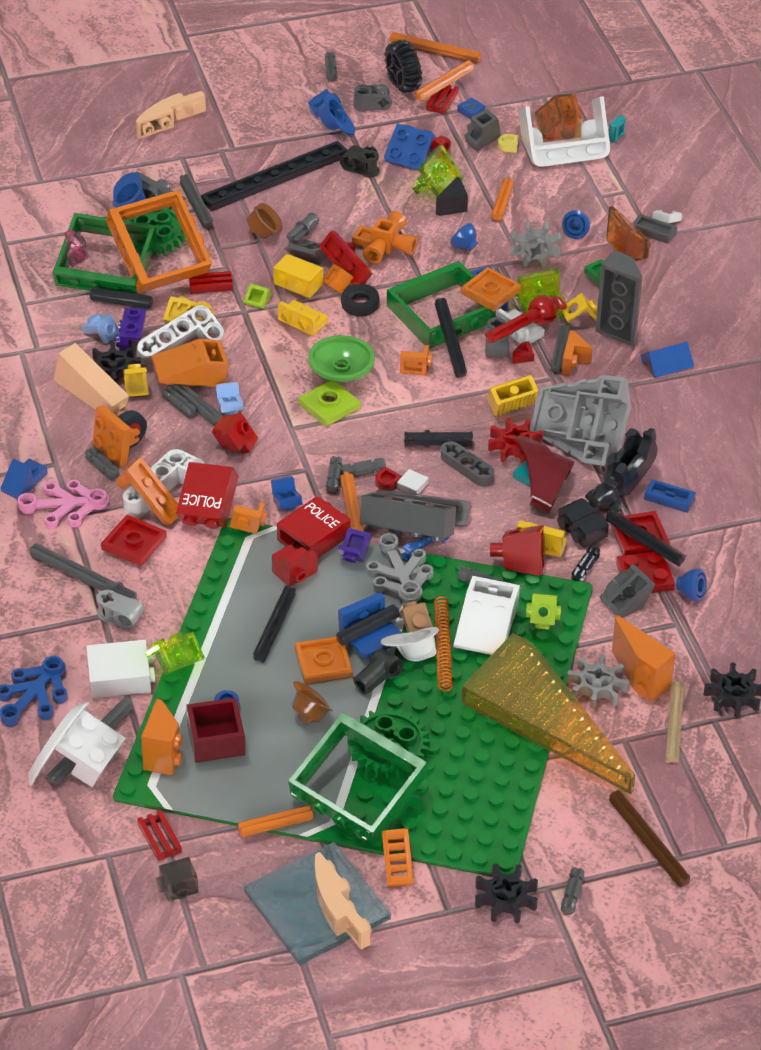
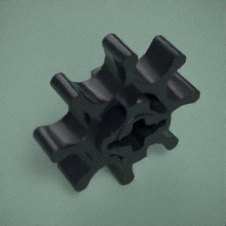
M111 342L110 349L107 352H101L97 348L92 349L93 361L116 383L119 378H124L123 370L128 369V365L141 364L140 357L133 358L132 346H128L124 351H118L115 349V343Z
M732 662L727 674H721L715 668L711 669L710 681L716 684L706 683L703 695L718 697L714 700V711H719L723 706L732 707L735 711L734 717L739 718L741 707L749 706L755 712L759 711L761 700L754 696H761V684L753 683L756 679V669H751L747 674L738 673L735 669L736 663Z
M493 864V879L487 880L481 876L476 877L475 888L486 893L475 895V907L480 908L483 905L492 906V922L497 921L500 913L506 912L512 914L515 923H519L521 920L519 908L528 907L533 911L537 910L538 898L529 896L527 893L537 892L538 880L536 878L530 881L520 880L519 878L522 873L521 865H516L513 873L506 874L499 870L498 864Z

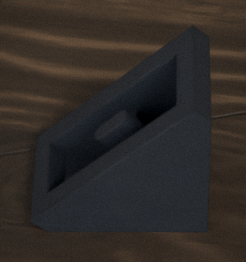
M456 177L436 198V215L438 216L467 212L468 194L460 177Z

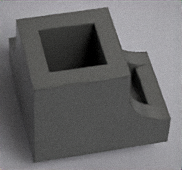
M485 109L470 118L471 123L467 125L468 132L464 135L465 141L478 151L501 136L499 120L488 109Z

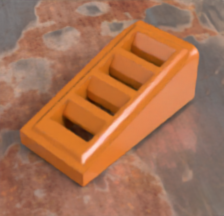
M408 829L382 831L387 887L414 885ZM405 850V853L389 854L392 851ZM406 861V864H399V865H391V864H390L391 862ZM407 871V875L392 876L391 874L392 872Z

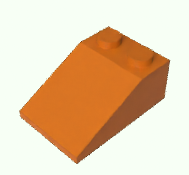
M619 615L615 617L612 653L617 662L624 665L623 672L633 690L653 703L671 688L676 653Z

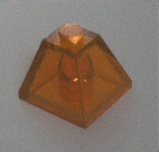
M609 207L606 241L614 250L634 257L635 262L648 258L651 246L649 238L615 207Z

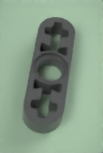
M449 441L442 444L440 457L443 462L479 486H489L493 483L494 468L456 442ZM471 462L473 465L464 466L461 463Z

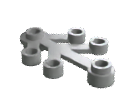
M392 533L383 534L379 538L380 550L389 556L394 568L373 560L366 564L367 574L369 576L382 574L399 580L401 584L387 581L385 577L378 576L373 580L374 590L376 592L389 590L398 593L399 598L405 602L418 601L423 594L422 584L425 580L433 578V567L428 564L419 567V574L414 580H410L409 577L417 565L426 562V552L423 549L412 551V557L404 566L397 552L399 547L398 537Z

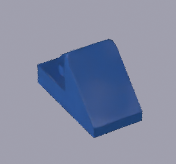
M30 458L24 463L13 459L1 485V492L18 500L20 495L30 491L48 474L47 467Z

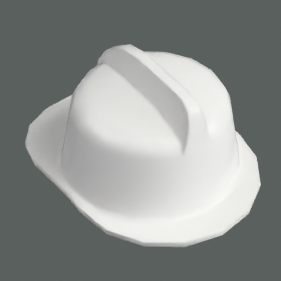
M429 627L415 632L391 635L383 638L381 644L397 646L402 656L407 660L421 661L436 655L434 635L438 633L439 629L437 627Z

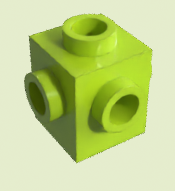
M533 593L532 603H527L526 617L530 618V623H535V628L549 629L550 625H555V620H560L561 606H557V595ZM541 607L547 608L548 614L546 616L540 615L539 609Z

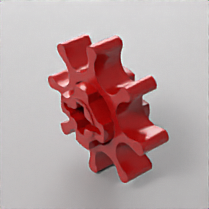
M506 418L504 429L497 428L494 425L490 427V437L495 439L488 440V451L501 450V462H505L509 456H514L515 458L518 457L522 464L525 461V457L514 439L515 436H526L541 443L543 442V431L531 432V421L529 419L523 425L517 426V424H512L511 418Z

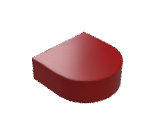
M445 136L433 139L431 157L437 160L445 156L451 147L450 139Z
M384 467L376 474L375 485L378 489L392 491L397 488V482L402 475Z

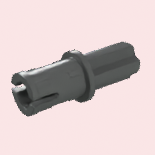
M309 213L302 221H298L295 228L287 234L289 242L297 243L303 236L309 235L310 230L319 223V217L315 213Z

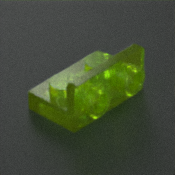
M182 632L176 633L168 638L169 641H165L164 638L157 640L151 644L152 649L145 652L146 657L156 656L164 675L205 659L193 632L183 635Z

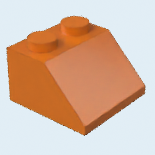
M156 699L141 736L143 770L173 776L176 767H180L182 764L183 752L180 751L183 737L179 734V723L160 699Z

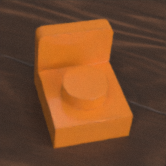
M424 345L423 353L401 351L400 373L426 375L427 367H432L433 354L429 353V345Z

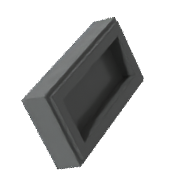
M639 214L631 224L630 231L669 244L677 233V227Z

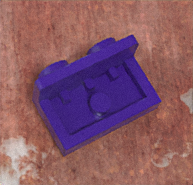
M124 308L123 318L119 321V334L116 336V347H120V351H124L128 346H131L132 340L140 341L142 339L146 309Z

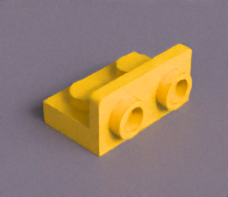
M171 296L162 320L168 324L196 306H205L213 315L215 313L207 302L198 301L197 303L183 296L178 298ZM195 317L198 321H204L202 317Z
M292 300L289 304L282 301L278 303V320L311 336H314L328 323L327 315L296 300Z
M519 520L517 529L539 525ZM544 526L545 554L561 558L567 544L565 531Z

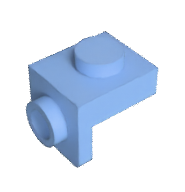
M94 314L88 317V322L81 326L84 334L98 333L104 344L109 343L119 334V328L111 314Z
M237 382L216 385L217 403L221 413L225 412L227 415L238 413L239 410H244Z

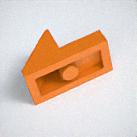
M572 330L569 331L562 361L561 375L565 376L571 375L572 368H576L577 363L591 364L592 347Z

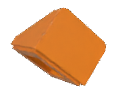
M333 264L323 278V283L335 291L343 293V290L346 289L353 276L341 267Z

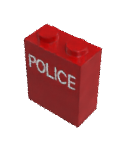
M196 462L188 463L176 511L182 523L188 526L202 524L211 529L227 527L239 477L233 467Z
M316 496L277 523V540L285 546L291 544L295 549L303 547L307 551L313 550L319 558L344 541L347 530L351 526V519L334 508L329 502Z

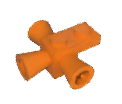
M391 211L387 219L379 217L372 228L360 225L352 236V242L355 245L366 247L363 249L362 254L367 262L379 264L383 254H391L394 248L412 256L417 248L418 236L399 234V231L407 225V219L401 212Z

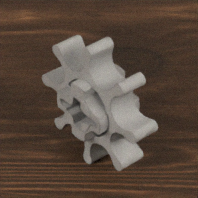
M526 221V233L519 234L516 231H512V242L519 244L511 246V256L525 255L523 257L524 267H527L529 262L535 259L541 262L542 267H546L547 255L560 257V247L553 246V244L561 243V233L547 234L549 232L548 222H544L541 229H533L530 222Z
M600 655L599 663L595 665L588 664L583 657H580L578 669L581 672L569 670L567 673V683L578 684V686L572 688V698L577 699L582 695L589 696L592 709L596 708L597 700L601 698L608 699L613 706H616L618 694L614 691L626 693L629 689V680L618 679V677L623 676L624 665L620 663L613 668L607 667L605 665V655Z

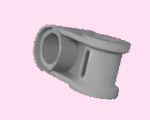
M103 590L97 594L96 600L99 605L97 617L124 630H131L144 612L143 605L134 598L123 596L112 590Z

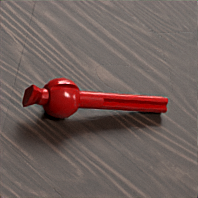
M546 295L537 296L530 302L528 311L486 332L487 342L489 344L496 342L532 323L548 325L555 320L558 309L566 310L567 305L561 297L552 295L550 297Z

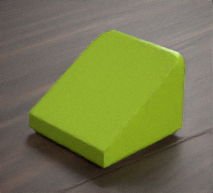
M250 283L243 304L264 309L273 293L269 288Z

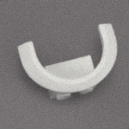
M89 702L75 705L61 721L28 773L29 785L32 786L54 750H57L76 763L71 774L90 787H93L114 759L126 738L87 712L90 705Z

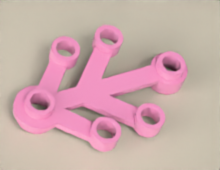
M78 480L68 481L67 491L58 487L56 482H46L43 486L44 494L49 497L57 496L58 498L36 500V496L31 493H24L18 497V508L24 514H32L35 509L59 507L53 513L47 514L44 517L45 527L48 529L57 528L59 526V519L76 506L82 507L77 512H72L68 515V524L74 528L81 526L82 518L92 510L103 509L109 504V496L105 490L100 488L89 490L81 485ZM80 494L83 497H75L73 495Z

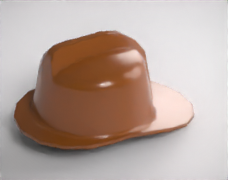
M264 203L254 207V210L247 219L248 225L251 228L248 232L249 235L255 233L260 238L276 234L283 227L278 214L273 208Z
M298 681L293 682L297 692L292 708L298 713V718L306 725L311 721L320 722L329 711L333 712L326 700L318 692L306 684Z

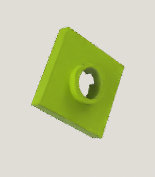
M328 381L298 397V404L325 427L361 408V402L334 381ZM327 397H334L333 402H325Z

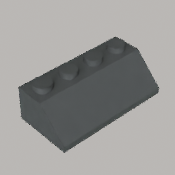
M616 250L601 264L596 332L634 347L637 337L642 275L634 257Z

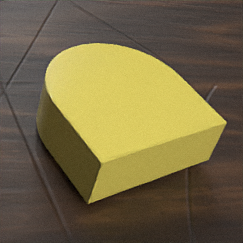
M504 134L498 138V148L504 152L517 153L519 135Z

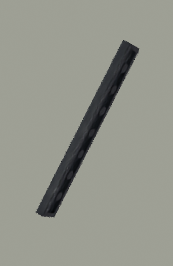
M335 141L200 196L206 207L212 212L339 161L348 149L339 141Z

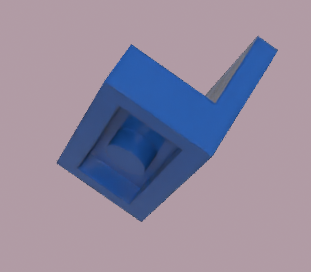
M688 341L640 354L642 363L649 361L654 378L694 367Z

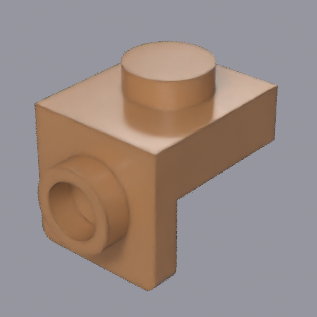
M416 601L403 605L399 612V619L403 618L407 633L433 627L425 602L417 604Z

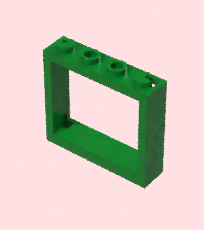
M79 213L73 214L52 272L55 286L91 291L92 288L138 294L136 290L138 277L136 274H134L133 278L68 268L81 232L112 236L105 220L106 217ZM123 220L131 240L145 242L140 261L145 272H147L158 239L156 226Z
M460 261L454 262L387 289L386 306L424 345H429V349L445 343L441 325L430 329L407 304L456 284L462 287L475 276ZM477 303L481 307L480 309L453 319L457 337L486 326L489 319L496 317V311L493 312Z
M342 712L288 780L290 794L294 799L299 802L305 801L318 814H326L339 827H347L360 840H368L375 845L381 837L382 831L388 828L427 777L428 767L427 762ZM344 736L349 737L410 774V777L372 826L305 786Z

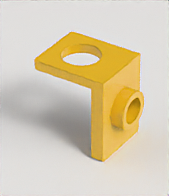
M583 293L566 303L567 309L562 310L568 322L585 311L597 320V304L593 299L589 301ZM578 304V309L574 313H569L570 307Z

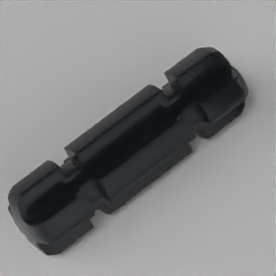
M592 545L587 549L576 565L577 567L571 573L572 580L583 582L586 577L585 575L589 573L595 561L599 558L600 548Z

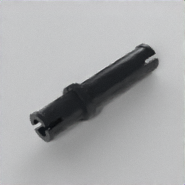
M425 430L424 432H404V446H424L425 448H430V446H442L443 443L449 441L460 445L473 446L472 431L430 432V430Z

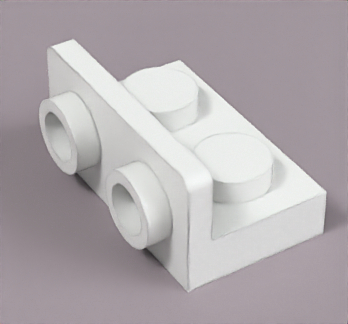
M501 308L496 310V317H500L506 322L522 314L515 308L507 313ZM532 323L509 336L520 344L526 341L532 344L544 336L545 329L536 323Z

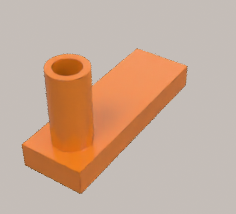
M142 457L137 458L122 472V475L117 477L116 483L118 487L125 489L132 485L165 527L172 524L178 518L176 514L177 501Z

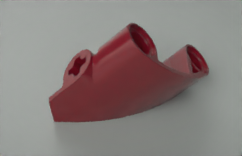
M515 436L514 439L524 454L529 471L530 497L532 498L530 505L550 513L564 480H567L575 461L550 451L546 445L531 438Z

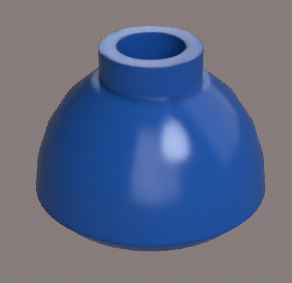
M580 210L569 211L562 219L563 231L570 238H583L589 232L590 219L587 214Z
M472 223L464 225L450 239V244L456 248L467 249L468 251L474 249L478 245L474 225Z
M702 569L689 570L683 576L677 578L676 589L681 591L687 599L699 602L704 597L707 579Z

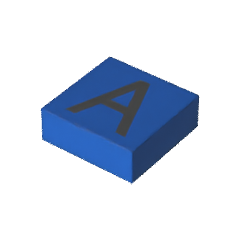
M471 97L457 105V111L470 119L484 111L486 106Z

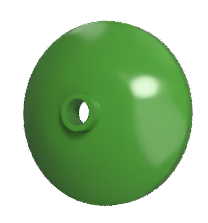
M337 335L324 338L315 343L309 351L308 361L311 369L322 378L334 382H350L365 376L372 370L375 363V354L371 346L365 341L352 336Z

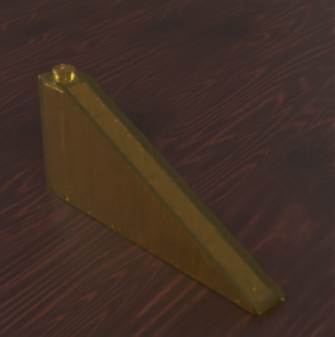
M512 633L462 686L461 703L629 794L633 793L635 773L536 646L527 639Z

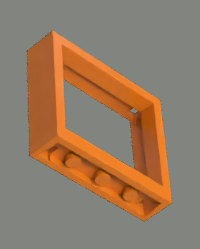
M179 190L110 209L105 220L131 278L134 277V274L138 277L136 283L138 294L208 273L212 265L211 254L206 251L204 246V238L201 233H198L195 218L193 215H190L187 201L183 199ZM172 207L197 264L148 278L123 220Z

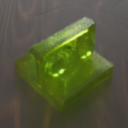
M443 145L436 147L420 165L418 170L421 175L417 178V182L412 189L416 194L431 189L437 198L456 177H460L461 181L464 179Z

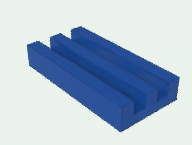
M652 479L644 493V500L688 513L689 507H691L692 501L695 499L696 492Z

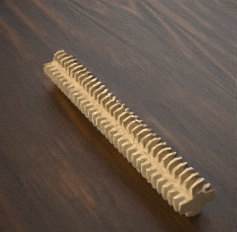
M674 680L671 683L665 762L668 764L679 762L684 682L682 680L679 682Z

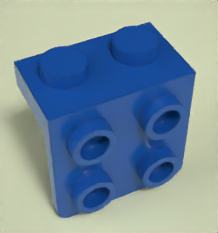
M397 123L384 159L393 164L421 170L429 149H432V142L436 136L431 131L420 130L410 125Z
M378 592L339 609V631L384 609L385 597ZM389 622L350 642V644L363 658H369L378 649L383 648L387 650L394 647L382 645L381 640L383 638L401 634L402 632L392 622Z

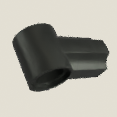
M383 648L378 649L371 657L370 664L353 678L354 684L360 692L366 695L386 678H396L403 669V661Z

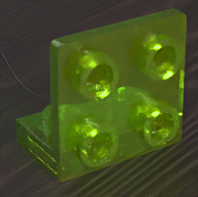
M558 268L517 277V283L521 284V291L516 294V297L524 312L528 311L530 302L535 297L541 295L561 297L565 304L567 303L559 290L561 273ZM558 309L556 318L564 316L562 310Z

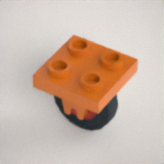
M104 405L96 407L92 444L119 468L124 467L128 463L129 449L136 446L145 435L147 421L139 412L134 410L126 411L117 417Z

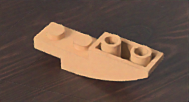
M202 91L187 96L178 93L154 104L136 120L137 138L141 139L173 128L175 121L205 112V94Z
M320 852L315 854L316 894L326 921L336 936L347 932L361 950L370 945L372 929L367 919L360 917L354 904L349 900L351 888L348 881L338 875L330 860H326Z

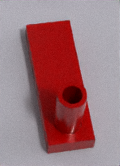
M331 230L319 247L335 265L353 276L350 281L352 285L365 284L373 273L354 253L355 244L344 241L336 231Z

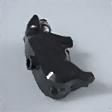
M630 428L627 431L623 448L617 453H611L607 458V465L601 484L585 495V498L593 508L600 507L609 511L613 509L615 512H619L621 507L620 498L628 496L635 489L656 459L658 448L655 429L649 428L647 431H644L643 437L636 429Z

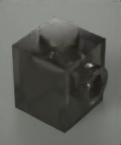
M189 857L159 865V877H156V883L159 892L165 893L168 902L198 893V877Z

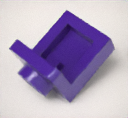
M348 528L343 545H339L338 548L342 559L351 563H356V561L364 562L372 538L371 533Z

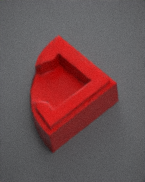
M529 341L519 344V347L513 351V364L534 361V353Z

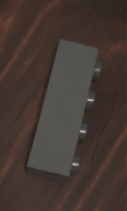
M374 492L361 496L360 523L367 524L370 529H382L384 527L389 528V532L392 533L406 531L410 532V536L423 537L428 535L431 536L432 540L443 541L446 537L454 535L455 506Z

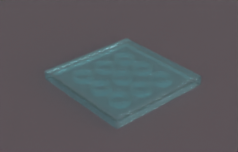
M335 842L244 886L245 894L299 965L352 939L347 932L336 936L322 913L315 887V854L320 852L326 860H330L338 875L348 881L351 888L349 900L354 904L360 917L367 919L371 929L391 919L389 910Z

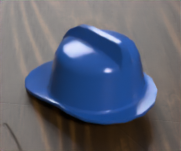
M332 93L326 94L325 102L317 109L323 125L330 130L340 128L346 134L353 135L355 133L354 124L345 112L340 100Z
M131 172L124 175L114 186L113 205L115 208L146 199L142 190V179L138 173Z

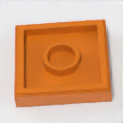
M487 267L463 285L460 289V294L495 312L521 291V284Z
M337 637L294 643L304 684L353 677V670L346 646L337 642Z

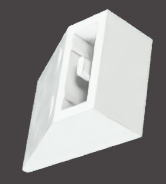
M472 576L466 593L454 647L501 657L519 606L520 585Z

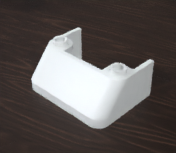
M604 96L591 99L594 119L582 123L580 127L581 138L543 143L541 132L536 128H532L530 107L518 109L522 142L531 162L537 167L605 158L610 152V142Z

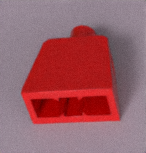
M544 525L506 531L503 535L502 543H490V557H503V566L506 570L542 575L545 570Z

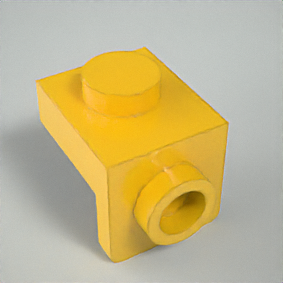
M141 364L128 365V369L123 370L125 392L129 397L149 395L146 367L141 368Z

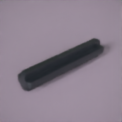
M92 288L90 292V299L93 301L142 308H151L153 304V297L149 295Z
M392 604L337 632V642L344 646L397 619L400 616L399 608Z

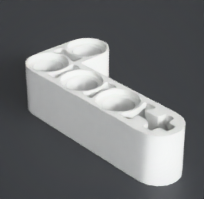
M196 306L139 341L136 358H141V364L149 365L152 363V355L180 346L195 336L199 339L222 341L224 330L207 307ZM195 317H202L204 321H198ZM183 327V328H185L187 331H186V332H181V331H179L177 328ZM213 333L217 338H211L208 334ZM165 338L169 340V342L163 343L160 341V339Z
M174 449L167 452L151 467V470L170 492L178 483L183 485L189 462H204L182 450ZM133 486L124 492L123 506L125 516L127 514L140 519L151 510Z

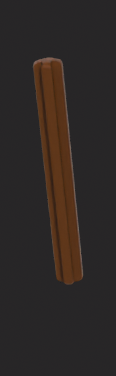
M620 790L612 792L609 795L611 804L679 887L688 885L690 875Z

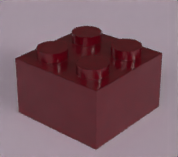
M237 698L186 704L187 727L195 763L245 756V733Z

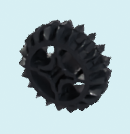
M397 40L388 44L384 53V61L392 84L404 93H410L419 89L423 79L421 76L423 72L421 71L420 59L413 45L406 40Z

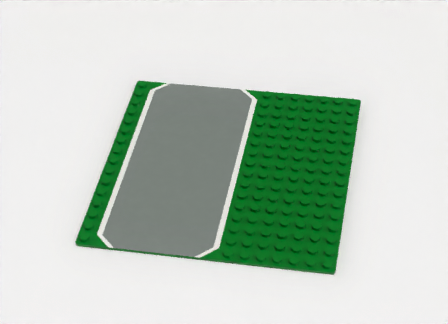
M229 518L227 527L221 528L114 790L113 800L119 803L162 810L164 812L238 826V823L306 806L309 804L305 801L299 802L291 796L288 780L341 713L344 712L360 722V716L364 715L368 718L370 710L378 714L379 708L384 713L388 712L389 707L392 708L393 713H397L399 709H402V715L405 716L411 712V719L419 717V724H425L426 731H429L430 749L428 757H424V761L427 762L428 775L386 830L408 829L411 861L493 877L492 865L498 864L499 870L502 873H513L516 865H520L568 684L567 673L572 669L590 601L592 584L543 574L521 573L506 570L504 567L426 554V562L417 565L409 578L414 580L419 574V567L428 564L433 567V578L425 580L422 584V597L416 601L417 604L425 602L433 627L436 626L435 599L440 596L448 598L452 689L442 691L438 688L437 654L433 657L414 662L404 658L397 646H394L386 651L403 661L401 673L394 679L386 678L374 690L365 695L354 684L353 678L370 664L371 657L363 658L348 643L345 646L352 666L353 677L306 684L318 692L333 710V712L329 711L320 722L311 721L306 725L299 720L298 713L292 708L297 692L293 682L298 681L304 684L294 643L336 637L337 632H339L338 610L378 593L373 587V580L376 577L383 576L387 581L401 583L397 579L382 574L378 576H369L367 574L366 564L373 560L394 568L389 556L380 550V545L370 543L364 562L356 561V563H351L343 560L340 556L338 548L339 545H343L344 541H342L318 558V572L290 587L296 589V595L264 663H261L259 660L255 661L253 652L275 609L274 607L284 586H286L272 572V554L286 546L277 540V526L260 525L258 533L254 534L231 528L232 518ZM397 549L399 556L405 552L404 549ZM400 556L401 561L405 566L408 561ZM462 566L471 568L472 572L476 570L490 575L492 579L498 578L506 583L520 585L519 606L501 657L454 647L466 593L470 584L469 580L464 582L458 579V572ZM389 590L380 592L385 597V608L393 604L401 610L404 604L409 603L402 601L398 593ZM533 593L557 595V606H561L560 620H555V625H550L549 629L535 628V623H530V618L526 617L527 603H532ZM541 607L539 613L541 616H546L548 610L545 607ZM398 617L391 621L402 633H407L403 618L399 619ZM224 690L235 692L239 696V711L245 733V756L195 763L187 727L186 704L214 701L216 694ZM156 699L164 702L179 723V734L183 737L180 751L183 752L182 764L180 767H176L173 776L143 770L141 736ZM344 736L305 786L372 826L410 777V774L406 775L403 771H400L398 778L394 773H390L389 777L386 778L383 772L378 777L375 776V770L366 773V766L358 768V761H352V754H348L347 736ZM314 810L313 819L310 821L266 831L384 855L382 835L375 845L368 840L362 841L355 836L352 830L347 827H339L333 822L331 817L326 814L320 815ZM405 850L392 851L389 854L405 853Z

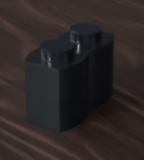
M580 498L558 509L557 522L559 527L570 533L573 541L579 543L582 547L586 548L608 537L609 524L601 514L594 511L593 507L585 499Z

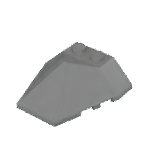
M602 375L599 378L590 380L582 379L579 382L569 384L561 383L541 387L530 431L537 432L542 430L543 439L586 464L606 467L609 455L617 453L622 446L631 409L628 379Z

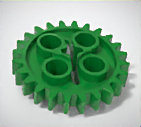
M168 207L128 219L130 222L147 223L156 226L158 239L152 254L156 258H159L161 253L167 256V251L174 253V247L181 248V243L186 242L185 235L173 208L169 210ZM131 240L140 257L145 242Z
M389 707L387 713H384L379 708L378 714L370 710L368 718L364 715L360 716L362 724L424 760V757H428L430 749L429 731H426L425 724H419V717L411 719V712L404 716L402 715V709H399L397 713H393L392 708ZM347 737L348 754H352V761H358V768L366 766V773L375 770L376 777L383 772L386 778L389 777L390 773H394L398 778L400 771L409 775V773Z

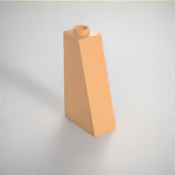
M76 343L58 353L53 379L56 383L95 410L96 407L104 405L115 415L119 416L125 412L129 395Z

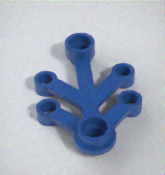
M49 656L38 667L14 669L11 673L14 684L0 685L1 701L10 700L12 694L25 692L15 704H6L1 707L0 719L4 725L8 727L17 725L21 718L20 713L36 695L39 703V718L42 720L51 719L54 715L53 706L49 704L45 685L50 680L54 687L52 691L53 701L57 704L67 701V690L63 688L61 676L66 671V665L60 657ZM39 676L37 680L26 682L29 677Z

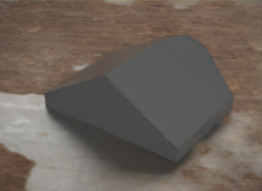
M307 239L302 240V243L297 245L289 243L288 247L284 249L302 260L318 265L327 257L319 247L321 243Z
M634 564L611 580L604 593L599 597L612 611L622 618L642 609L655 586L654 582Z

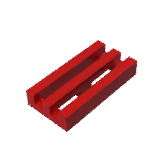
M448 85L432 95L426 104V110L445 114L457 96L459 87L455 86L452 89L451 85ZM449 93L448 98H447L446 101L444 102L445 97H446L447 94Z
M231 271L209 272L189 278L190 293L233 290Z
M162 810L156 811L157 815L154 816L152 813L148 814L146 819L142 817L137 818L138 826L157 861L182 852V846ZM157 822H159L160 825L162 826V828H163L165 834L167 835V837H168V839H169L171 845L173 846V849L170 848V846H169V844H168L166 838L164 837V835H163L161 829L159 828ZM148 825L152 826L165 852L160 851L147 827Z

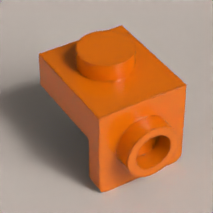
M260 502L258 510L235 505L230 527L257 534L259 526L265 525L267 512H263L265 503Z

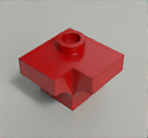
M241 412L220 417L211 431L223 449L230 448L232 453L241 451L242 454L250 453L258 440V436Z
M290 544L272 554V572L286 585L291 587L318 572V555L313 550L307 551L303 547L295 549Z

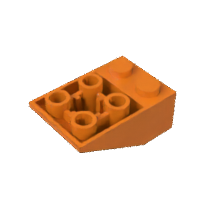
M197 339L151 357L158 382L166 385L184 384L187 386L202 385L216 387L217 384L225 383L229 367L220 340Z

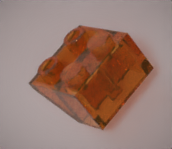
M576 94L555 95L535 112L537 127L543 139L580 137L582 117Z

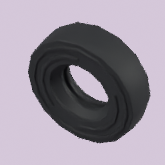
M366 284L348 286L341 295L342 308L347 313L355 316H367L374 313L380 303L378 291ZM357 297H363L368 299V301L358 303L354 302L352 299Z

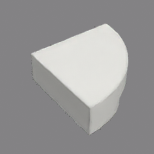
M662 210L653 211L652 218L666 223L681 221L682 214L676 211L668 214L662 212Z

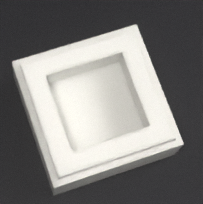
M409 469L397 482V489L406 493L419 494L428 485L429 478Z

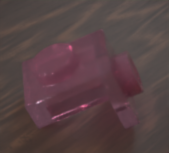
M70 228L64 234L67 246L71 249L67 252L68 261L74 267L85 261L89 257L84 237L80 233L76 234Z

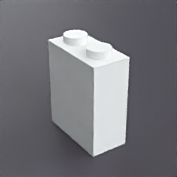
M146 640L87 645L92 699L151 693V682H155L154 667L149 668V664H153L152 649H147Z

